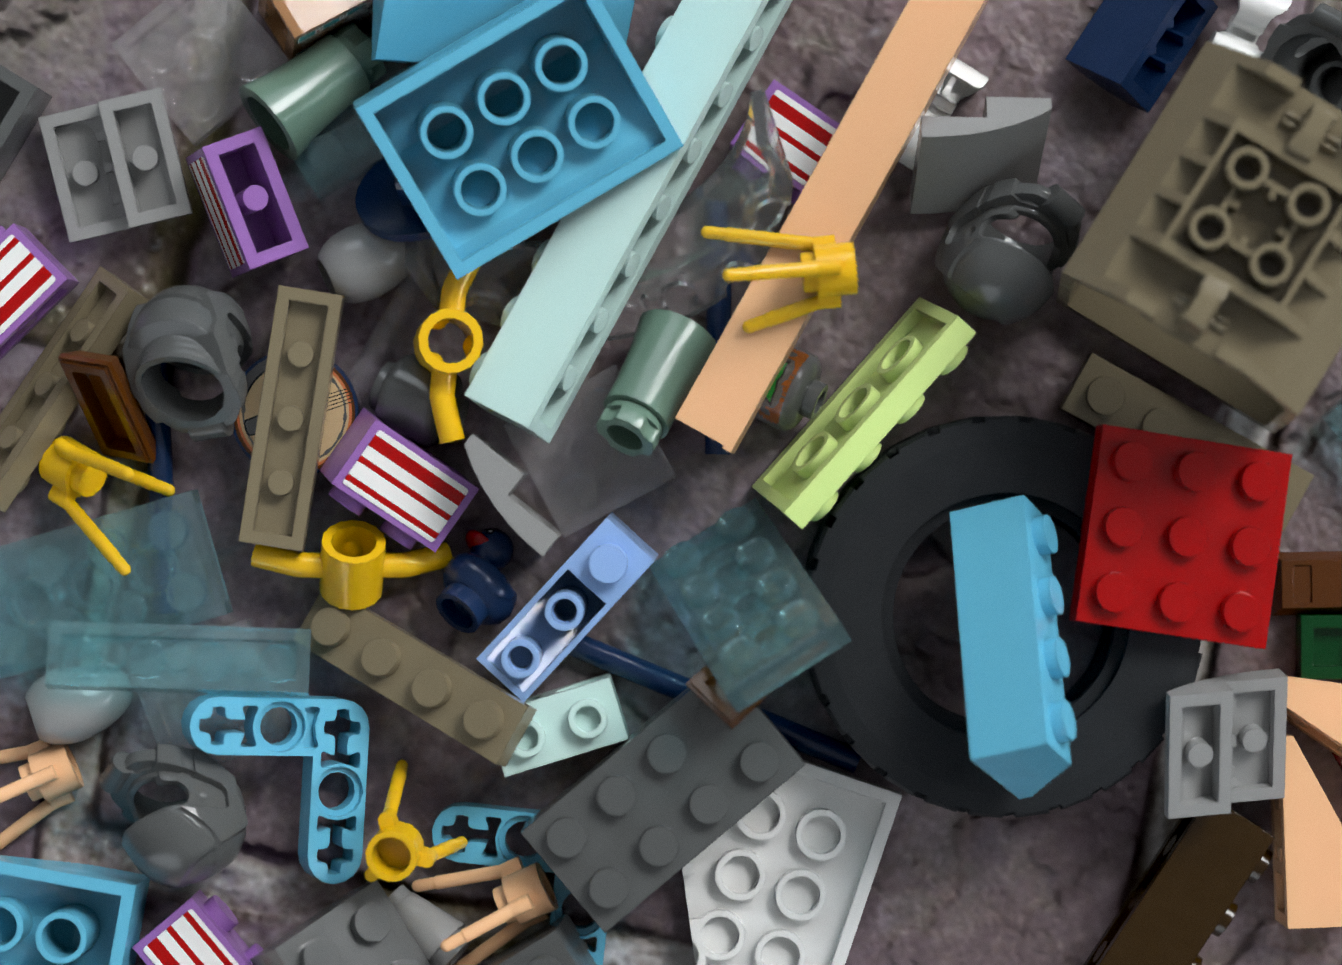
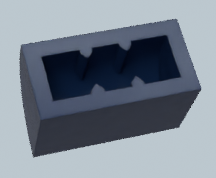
M1103 0L1065 59L1104 90L1124 102L1149 113L1218 6L1213 0Z

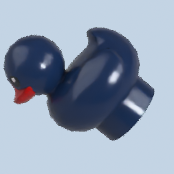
M497 528L483 529L480 532L469 530L466 533L465 540L470 553H461L453 557L447 563L443 572L444 590L436 598L437 609L448 624L464 633H474L481 625L502 623L511 616L516 605L517 593L500 571L510 563L513 557V543L505 532Z

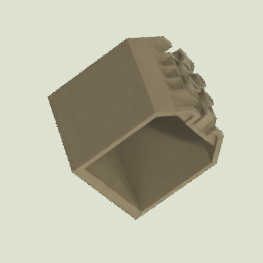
M1206 41L1063 270L1056 302L1275 434L1299 416L1342 347V111L1300 87L1303 80L1276 64Z

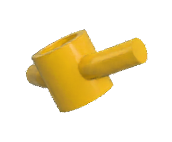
M480 267L458 280L450 269L441 289L439 311L431 314L417 328L413 339L414 354L419 364L431 372L429 399L440 444L465 439L456 402L455 389L457 374L475 363L480 357L483 347V334L478 322L465 312L467 293ZM448 323H451L463 331L466 336L462 344L465 356L460 362L445 363L441 355L431 352L428 343L431 329L441 330Z
M348 520L340 521L330 526L323 533L321 552H298L256 544L251 557V566L292 577L320 578L319 590L321 596L332 606L353 611L370 607L381 598L384 578H407L444 569L452 559V553L446 542L441 543L436 552L428 547L407 552H385L386 540L384 534L376 526L364 521Z

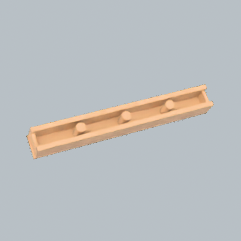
M988 0L908 1L779 233L809 237L835 235L836 243L854 242L917 130L921 116H924L986 7ZM770 247L761 265L800 262V253L811 251ZM802 277L751 281L675 418L723 445L722 448L735 454L776 377L814 312L752 333L743 331V323L769 311L815 296L817 292L804 293Z

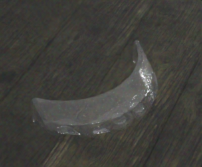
M764 88L751 93L746 121L736 143L725 160L703 184L683 199L606 341L634 337L639 317L648 310H669L688 318L701 313L727 296L726 287L732 282H727L723 279L722 273L725 269L761 265L770 247L706 239L702 237L701 229L704 226H715L776 233L787 205H791L793 192L792 173ZM432 238L405 242L406 268L432 306L439 311L441 289L450 271V267ZM524 240L483 264L467 293L465 312L473 318L500 326L505 307L512 298L520 295L532 273L531 266L534 255L544 241Z

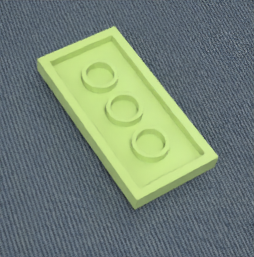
M919 297L826 401L815 419L810 420L751 487L802 530L810 521L815 522L824 517L838 499L837 490L853 472L859 473L876 459L881 451V440L896 423L903 424L918 412L925 400L923 393L939 375L943 376L950 373L963 361L968 352L966 344L974 337L976 332L958 315Z

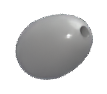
M363 223L346 227L329 238L320 249L316 261L321 277L331 294L345 296V303H362L382 296L404 280L416 266L421 257L423 247L421 241L396 242L380 238L369 231Z
M86 664L59 668L43 675L31 685L25 694V699L39 740L52 745H67L82 742L93 737L116 722L130 706L133 699V690L129 678L119 669L105 665Z

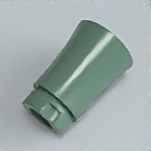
M347 23L335 34L324 35L305 51L273 71L239 87V95L252 121L257 127L262 126L266 139L285 157L296 160L321 131L352 105L353 101L369 92L370 84L382 77L387 71L383 61L371 60L372 40L362 33L355 24Z
M652 309L641 314L630 349L617 379L604 400V411L596 424L597 432L607 439L611 447L633 457L639 454L647 456L652 454L659 440L668 434L677 413L717 344L709 332L690 318L673 311Z

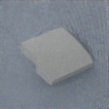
M161 87L97 102L98 104L38 117L70 243L193 213Z
M986 96L982 117L921 116L910 189V214L956 212L979 189L1005 179L1016 178L1021 183L1037 184L1052 111L1051 98Z
M472 434L464 445L481 486L506 522L528 545L543 557L562 532L513 494L527 477L528 473L481 435Z
M1279 668L1213 677L1186 684L1166 692L1164 815L1168 819L1230 814L1231 803L1284 798L1288 676Z

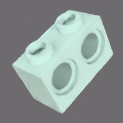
M605 673L528 697L525 703L537 709L508 764L506 767H501L504 777H508L628 740V727L611 673Z

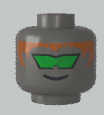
M795 346L754 419L782 431L793 429L803 417L811 420L815 419L823 406L828 392V385L820 382L822 366L819 358Z

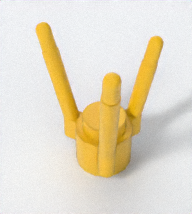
M704 226L701 229V235L706 239L811 251L800 253V262L755 265L728 268L723 271L722 277L727 282L802 277L804 293L817 292L815 296L746 320L742 325V329L746 333L771 327L817 310L842 308L841 295L858 294L857 266L853 242L836 243L835 235L809 237L715 226Z
M70 436L55 438L39 462L41 478L53 485L48 493V499L67 512L122 576L129 575L131 572L130 565L76 502V498L95 495L103 487L107 474L167 497L175 494V487L151 475L111 460Z
M400 759L396 763L384 809L378 817L380 830L368 843L365 852L368 868L364 875L369 882H375L378 879L387 882L400 881L407 878L416 866L430 868L435 861L464 849L468 844L464 836H459L433 847H426L420 832L415 827L398 820L397 813L408 769V763L404 759Z

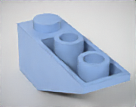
M611 512L477 657V660L520 700L525 702L652 565L658 553Z

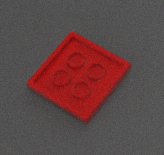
M1096 425L1069 620L1255 649H1266L1293 454L1113 425Z

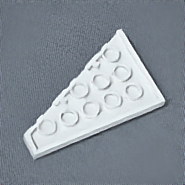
M804 760V767L682 868L695 965H845L902 798L901 792Z

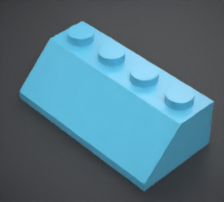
M1024 495L949 513L970 760L1018 799H1023L1035 795L1071 765L1069 741L1076 738V721L1071 705L1065 700L1063 677H1067L1070 674V660L1066 645L1058 635L1057 615L1062 614L1064 611V599L1057 578L1052 575L1051 554L1056 553L1058 550L1057 534L1050 516L1047 514L1043 515Z

